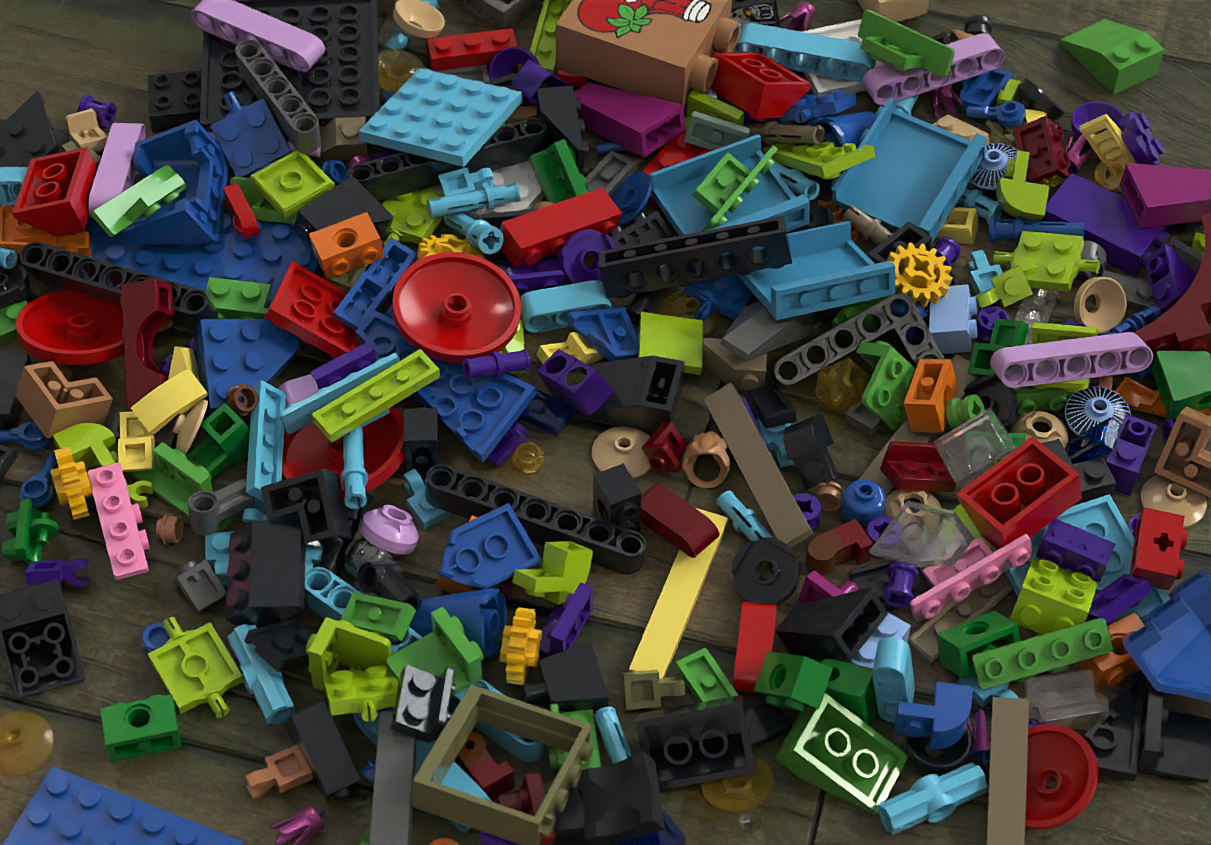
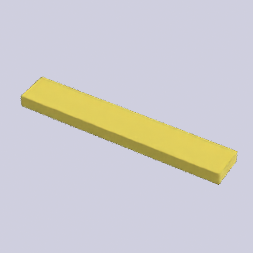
M697 508L698 511L706 515L715 524L720 536L696 558L689 557L679 549L630 665L629 672L657 669L659 680L665 678L728 525V517Z

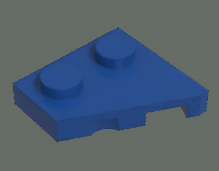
M997 68L961 80L960 100L963 105H960V108L967 110L968 106L994 107L997 104L999 91L1005 89L1009 79L1014 80L1013 73Z
M625 307L569 312L566 320L568 325L607 360L617 361L638 358V336Z

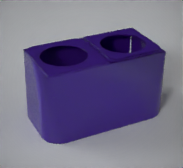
M530 59L525 62L511 83L536 106V91L548 76L550 77V83L547 88L571 86Z
M560 349L555 351L537 370L538 375L554 398L583 415L593 414L614 392L596 369ZM572 371H579L586 375L585 379L577 385H569L566 382L567 375Z

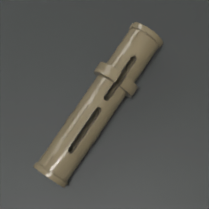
M767 121L765 124L748 122L744 125V127L750 128L748 138L759 134L761 141L768 145H775L778 142L820 145L825 138L824 128L820 125H784L776 121Z

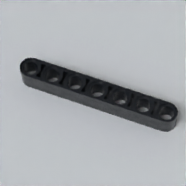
M531 118L500 126L464 167L402 152L354 165L348 170L347 176L348 178L353 176L377 201L440 185L438 175L467 167L471 174L483 168H490L492 171L529 161L531 155L546 150L549 147L547 125L544 120Z
M41 242L28 243L20 252L21 262L38 281L120 305L122 284L158 279L172 285L173 316L168 320L197 328L200 319L218 318V310L207 294L201 289Z
M435 465L427 471L425 498L435 508L470 519L472 515L478 518L509 503L532 542L545 546V542H575L593 550L592 563L623 574H634L642 567L646 541L636 531L448 465Z

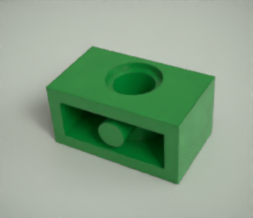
M991 611L936 634L940 665L962 679L975 675L971 660L973 654L1020 641L1018 624L996 611Z
M767 651L754 692L766 696L765 703L785 709L787 707L799 712H804L805 707L820 709L833 668L805 656Z
M172 694L152 695L144 700L129 703L118 702L110 707L100 708L105 745L111 763L182 748L177 711ZM147 723L142 727H136L138 724Z

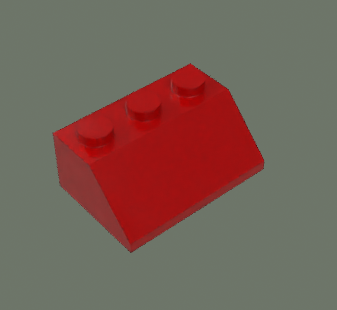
M513 28L425 40L431 71L486 65L489 74L490 64L497 53L509 47H517ZM518 64L513 68V73H518Z
M760 52L713 53V58L718 60V67L710 89L716 92V96L731 101L737 109L748 112L754 120L767 121V118H780L810 90L811 83Z
M85 147L31 159L12 212L14 218L53 236L75 235L85 231L89 218V196L98 170L88 148Z
M1033 436L956 493L957 499L981 536L997 550L1024 534L1031 538L1082 499L1079 473Z

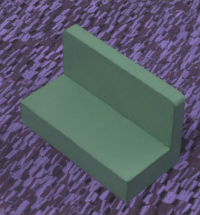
M693 111L684 142L713 151L748 138L750 128Z

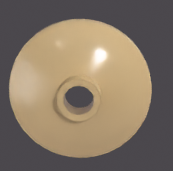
M205 399L196 404L186 416L179 414L173 425L172 432L177 434L176 448L182 451L184 455L189 450L205 415L208 401Z
M627 426L613 427L602 432L592 446V460L595 467L602 472L624 463L633 480L644 476L652 469V466L649 464V459L641 447L650 436L640 429Z
M1161 475L1150 478L1143 485L1140 493L1142 509L1145 507L1183 515V529L1196 525L1206 512L1207 500L1204 494Z

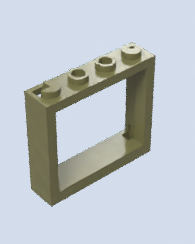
M470 685L412 781L411 807L519 845H539L543 836L547 838L550 836L555 823L554 815L556 811L562 812L564 810L569 795V786L575 787L582 771V762L588 763L594 749V745L590 744L592 725ZM477 721L569 752L535 817L441 784Z

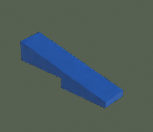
M393 238L383 248L385 257L372 263L368 270L362 273L333 312V318L354 331L360 327L373 310L377 311L394 290L402 273L416 259V252Z

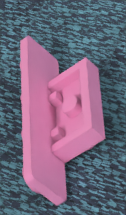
M115 463L89 470L88 476L115 579L119 580L148 572L149 568L144 550L150 549L145 529L138 531L137 524L143 523L138 503L131 505L121 464Z
M1024 534L994 553L980 536L923 569L924 577L932 589L910 601L913 618L916 622H920L925 618H932L950 603L965 599L971 591L979 586L994 582L1003 572L1012 567L1023 565L1033 554L1029 536Z

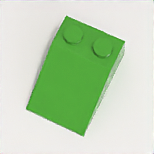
M1106 19L1060 39V44L1112 95L1157 75L1164 53V48L1147 32Z
M825 693L820 709L805 707L804 712H800L775 760L803 781L876 815L879 814L878 805L885 802L909 756Z

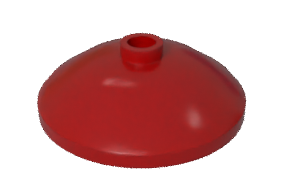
M1041 724L1028 728L1025 827L1035 830L1057 828L1076 818L1091 801L1098 781V765L1092 748L1077 732L1062 725ZM1057 781L1056 787L1049 789L1050 783Z

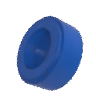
M163 622L153 623L142 632L141 642L146 654L164 646L170 639L165 628L162 626Z

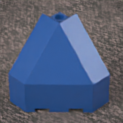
M1204 567L1176 586L1168 594L1171 599L1157 605L1142 620L1145 626L1138 631L1130 632L1122 641L1124 648L1156 691L1211 701V576Z

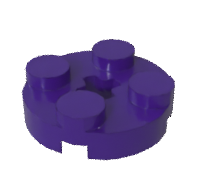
M1130 112L1119 119V126L1125 124L1127 130L1122 133V137L1137 163L1144 161L1147 165H1159L1160 155L1164 153V148L1157 137L1153 138L1149 131L1150 122L1143 112L1138 114Z
M592 229L578 231L569 236L563 246L559 248L557 254L560 270L564 271L566 282L568 284H575L592 280L602 281L599 270V251L618 248L614 240L610 236ZM586 253L589 256H595L596 260L592 262L594 267L592 269L584 264L583 260Z

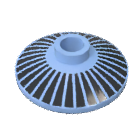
M987 144L985 158L970 182L982 189L996 190V184L1000 178H1010L1005 177L1006 164L1008 159H1013L1017 150L1005 144Z
M1098 386L1087 387L1085 390L1075 392L1069 398L1065 407V419L1069 428L1080 438L1094 443L1114 441L1125 415H1131L1128 404L1118 393Z

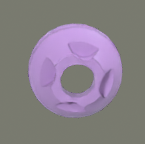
M384 505L383 508L366 512L358 525L359 532L367 541L391 553L410 554L415 550L419 540L417 529L412 522V516L393 505Z

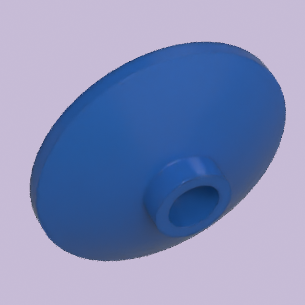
M636 172L622 182L614 193L612 200L622 212L618 226L628 223L647 207V200L652 189V181L647 173Z

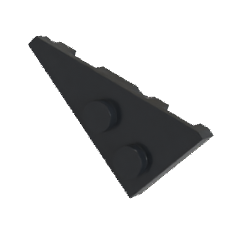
M1141 669L1130 677L1117 698L1111 701L1099 716L1097 723L1084 736V740L1095 754L1098 775L1135 781L1146 687V676Z

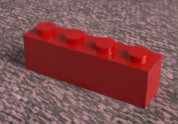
M602 187L502 222L500 230L504 241L500 249L515 269L524 265H533L543 258L552 255L557 256L558 250L563 246L565 240L578 231L592 229L602 234H609L617 228L622 212Z

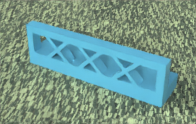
M260 380L253 385V389L258 395V403L251 410L246 493L255 497V504L248 508L257 509L262 512L265 510L261 487L282 480L284 425L279 413L285 410L286 393Z

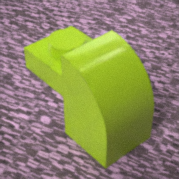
M1017 150L1013 159L1007 160L1005 177L1010 178L999 179L996 184V196L1001 207L1011 216H1021L1029 221L1040 222L1045 216L1049 186L1025 182L1030 152Z
M80 423L53 434L56 449L70 446L74 462L84 461L86 470L94 466L100 468L118 463V447L115 435L103 425Z
M572 541L545 542L541 568L515 570L513 583L525 588V593L528 595L543 597L558 605L564 604L569 593L574 594L580 582L586 583L593 550Z

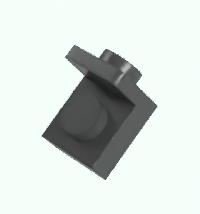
M193 560L177 570L179 576L176 577L173 584L176 589L181 588L197 614L227 596L226 590L207 560L196 564Z

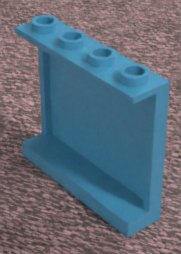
M890 97L885 106H880L877 110L873 125L870 129H866L863 132L860 145L857 148L858 150L864 145H874L876 157L844 170L840 176L833 179L830 187L833 204L845 210L850 209V206L854 204L855 207L872 219L878 218L882 221V226L895 232L909 221L931 236L933 243L985 158L987 137L976 133L971 141L896 110L894 98Z
M759 134L650 173L652 181L651 195L679 236L701 232L714 216L692 194L727 152L750 171L763 158L764 154L761 151V136ZM771 166L764 175L758 172L755 177L760 181L749 194L743 191L739 195L744 200L733 213L728 210L724 213V216L728 218L723 225L712 229L784 216L787 232L809 224L810 201L804 194L795 197L774 167ZM726 252V253H722L721 255L725 256V255H728V254H730V253H729V252Z
M850 221L789 233L792 264L785 265L779 269L767 268L756 270L747 275L736 274L776 320L895 295V265L891 261L875 264L851 241ZM757 246V247H754V248H752V249H753V250H760V249H762L763 247Z

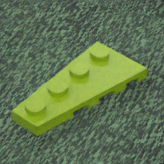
M827 141L820 145L778 142L775 145L763 148L764 154H766L772 146H775L778 150L771 158L776 163L806 172L808 175L822 177L824 180L834 179L840 176L841 171L876 157L874 145H864L861 149L857 150L856 145L852 143H846L842 147H835L834 142Z

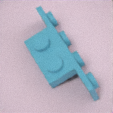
M393 353L387 357L380 358L374 364L358 372L351 373L345 379L329 387L322 388L316 394L288 406L287 409L279 413L286 432L292 434L313 423L312 413L399 362L398 355ZM389 408L383 411L382 413L378 414L377 416L373 417L369 421L365 422L364 424L360 425V427L362 428L370 424L371 422L389 414Z

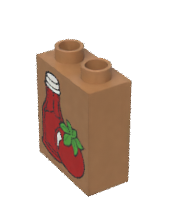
M572 0L556 23V67L627 92L676 102L683 105L684 109L688 103V95L693 89L704 93L710 89L718 67V60L713 58V53L733 52L739 39L741 23L731 19L732 0Z

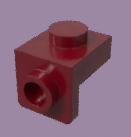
M662 422L641 448L649 459V464L657 472H679L682 465L678 461V457L687 448V445L672 422Z

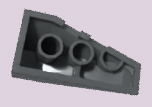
M759 301L742 308L720 344L743 359L748 360L806 338L817 312L776 320Z

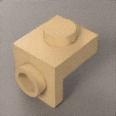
M93 109L66 116L70 141H73L79 149L89 146L97 154L104 150L108 136L98 127L96 112Z

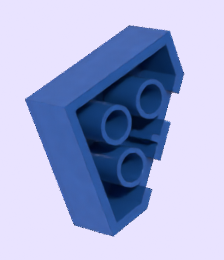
M200 319L194 335L200 383L208 393L204 398L208 401L203 421L221 405L227 404V392L231 386H238V384L243 383L253 388V385L260 380L272 385L273 381L292 364L299 349L298 336L285 329L278 328L268 319ZM239 397V402L241 403L243 402L242 397Z

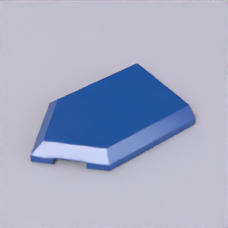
M507 503L451 530L438 576L480 590L488 589L513 577L515 570L529 569L540 564L542 559L512 507Z

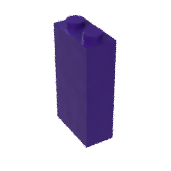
M1073 173L1068 176L1048 201L1045 216L1040 221L1084 222V240L1094 241L1099 244L1107 254V264L1134 277L1142 267L1146 268L1144 261L1155 253L1156 248L1160 249L1164 246L1169 236V233L1165 232L1167 225L1140 229L1125 198Z

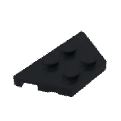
M38 91L0 126V167H28L31 159L57 154L60 151L57 139L53 134L51 120L45 109L44 98Z

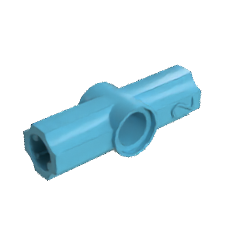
M243 624L236 627L228 635L230 647L240 665L239 670L243 675L245 687L250 695H254L266 723L279 725L288 721L289 717L295 713L293 701L290 699L288 691L283 684L281 671L277 672L254 651L256 646L253 643L246 644L244 642L248 631L256 629V626Z
M971 762L940 777L936 774L924 776L915 782L909 791L878 805L881 823L887 832L895 835L925 820H928L930 823L941 821L949 816L956 806L987 793L988 784L985 774L979 765Z

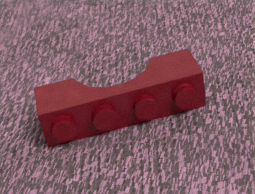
M158 279L121 285L120 307L123 311L121 335L125 348L123 369L126 374L127 390L125 391V402L128 406V412L133 411L131 407L143 397L170 379L168 378L169 376L157 367L153 357L154 337L160 326L173 316L172 285Z

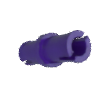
M526 349L503 354L499 351H494L489 356L464 359L462 369L467 380L489 375L497 378L502 377L504 373L529 370L531 361Z

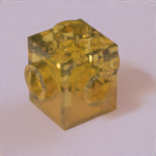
M848 357L820 370L814 395L836 413L861 402L870 376Z

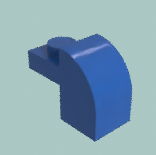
M937 682L932 706L899 702L894 732L904 733L909 737H930L929 749L931 750L944 749L954 745L964 735L972 705L973 686Z

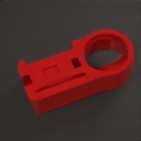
M238 183L223 187L226 206L233 216L234 230L241 235L244 241L259 236L256 218Z

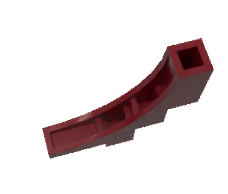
M1211 214L1201 216L1205 235V252L1199 272L1189 289L1163 315L1133 332L1151 349L1153 360L1157 351H1206L1211 354V332L1208 326L1211 323Z

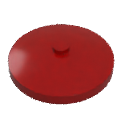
M446 252L424 257L413 263L402 273L393 292L392 315L399 333L416 350L421 349L427 356L440 361L462 363L466 358L489 356L491 352L501 351L509 344L519 325L521 300L518 290L510 277L492 262L467 253Z
M62 289L34 299L17 316L16 330L19 344L29 354L41 360L65 365H86L108 361L125 354L121 335L123 311L118 304L68 289Z
M393 406L389 408V414L362 427L364 469L368 473L365 493L378 487L391 477L405 458L403 442L404 421L398 410ZM314 423L292 434L285 432L282 475L284 479L320 469L332 471L339 474L342 493L345 499V487L341 482V473L344 470L343 438L331 443Z

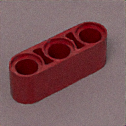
M655 483L642 494L641 522L689 557L696 558L720 536L718 528L706 515L663 485Z

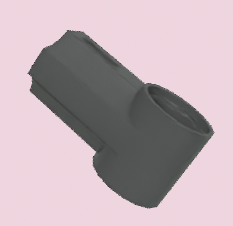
M244 479L237 480L215 492L198 491L192 494L188 499L189 522L192 532L201 536L214 534L220 527V521L254 505L255 497L246 493V481Z

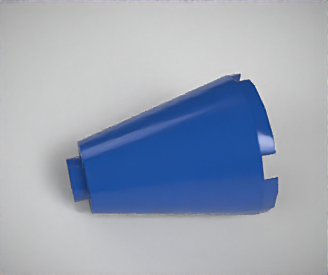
M860 112L818 117L809 121L807 126H822L825 131L823 142H834L835 147H842L846 143H852L856 145L857 149L863 132L866 129H870L873 125L875 114L872 112Z
M495 588L421 598L420 608L415 612L409 626L419 635L426 636L432 632L431 612L443 606L451 617L456 616L464 628L465 637L469 642L475 641L478 644L483 657L493 658L498 654L502 646V642H496L499 631L503 632L505 625H507L506 600L504 595H497L500 590Z

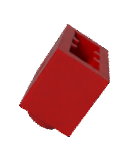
M1143 508L1136 521L1129 575L1148 580L1150 587L1168 591L1175 579H1181L1184 560L1179 559L1180 549L1184 550L1188 537V530L1183 529V515Z

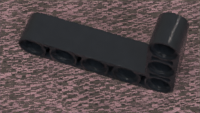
M898 293L885 298L780 357L771 367V376L779 385L787 386L794 384L859 348L861 341L869 342L889 330L906 360L915 369L919 360L925 356H930L933 359H944V356L911 298L905 294ZM894 300H898L904 305V314L901 317L894 316L890 311V305ZM865 316H872L877 322V328L873 333L865 331L862 326ZM909 328H914L919 332L920 340L916 345H911L906 340V332ZM838 331H843L849 336V345L845 349L835 344L834 338ZM811 346L819 348L822 353V359L818 364H812L807 359V351ZM783 362H788L794 367V375L790 380L783 379L779 374V367Z

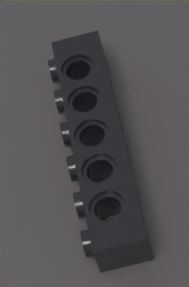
M784 216L599 251V270L607 299L615 297L626 298L631 294L646 291L657 292L662 288L673 286L684 287L704 280L716 281L725 276L735 274L747 275L756 270L767 268L779 269L785 265L792 264L791 247ZM757 246L763 247V248L760 249V250H753V249H752V248L757 247ZM726 252L732 253V255L723 256L721 254ZM694 258L701 259V261L693 262L690 260ZM667 264L670 265V267L663 268L660 267V265ZM637 270V271H640V272L634 274V273H630L629 271Z

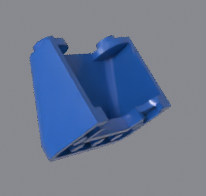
M197 120L136 142L132 163L138 173H141L146 178L163 166L169 165L185 182L186 189L179 193L180 196L169 206L161 205V209L151 218L146 219L143 217L124 229L122 233L125 238L135 245H207L218 241L221 237L225 203L223 187L227 185L228 160L222 148Z

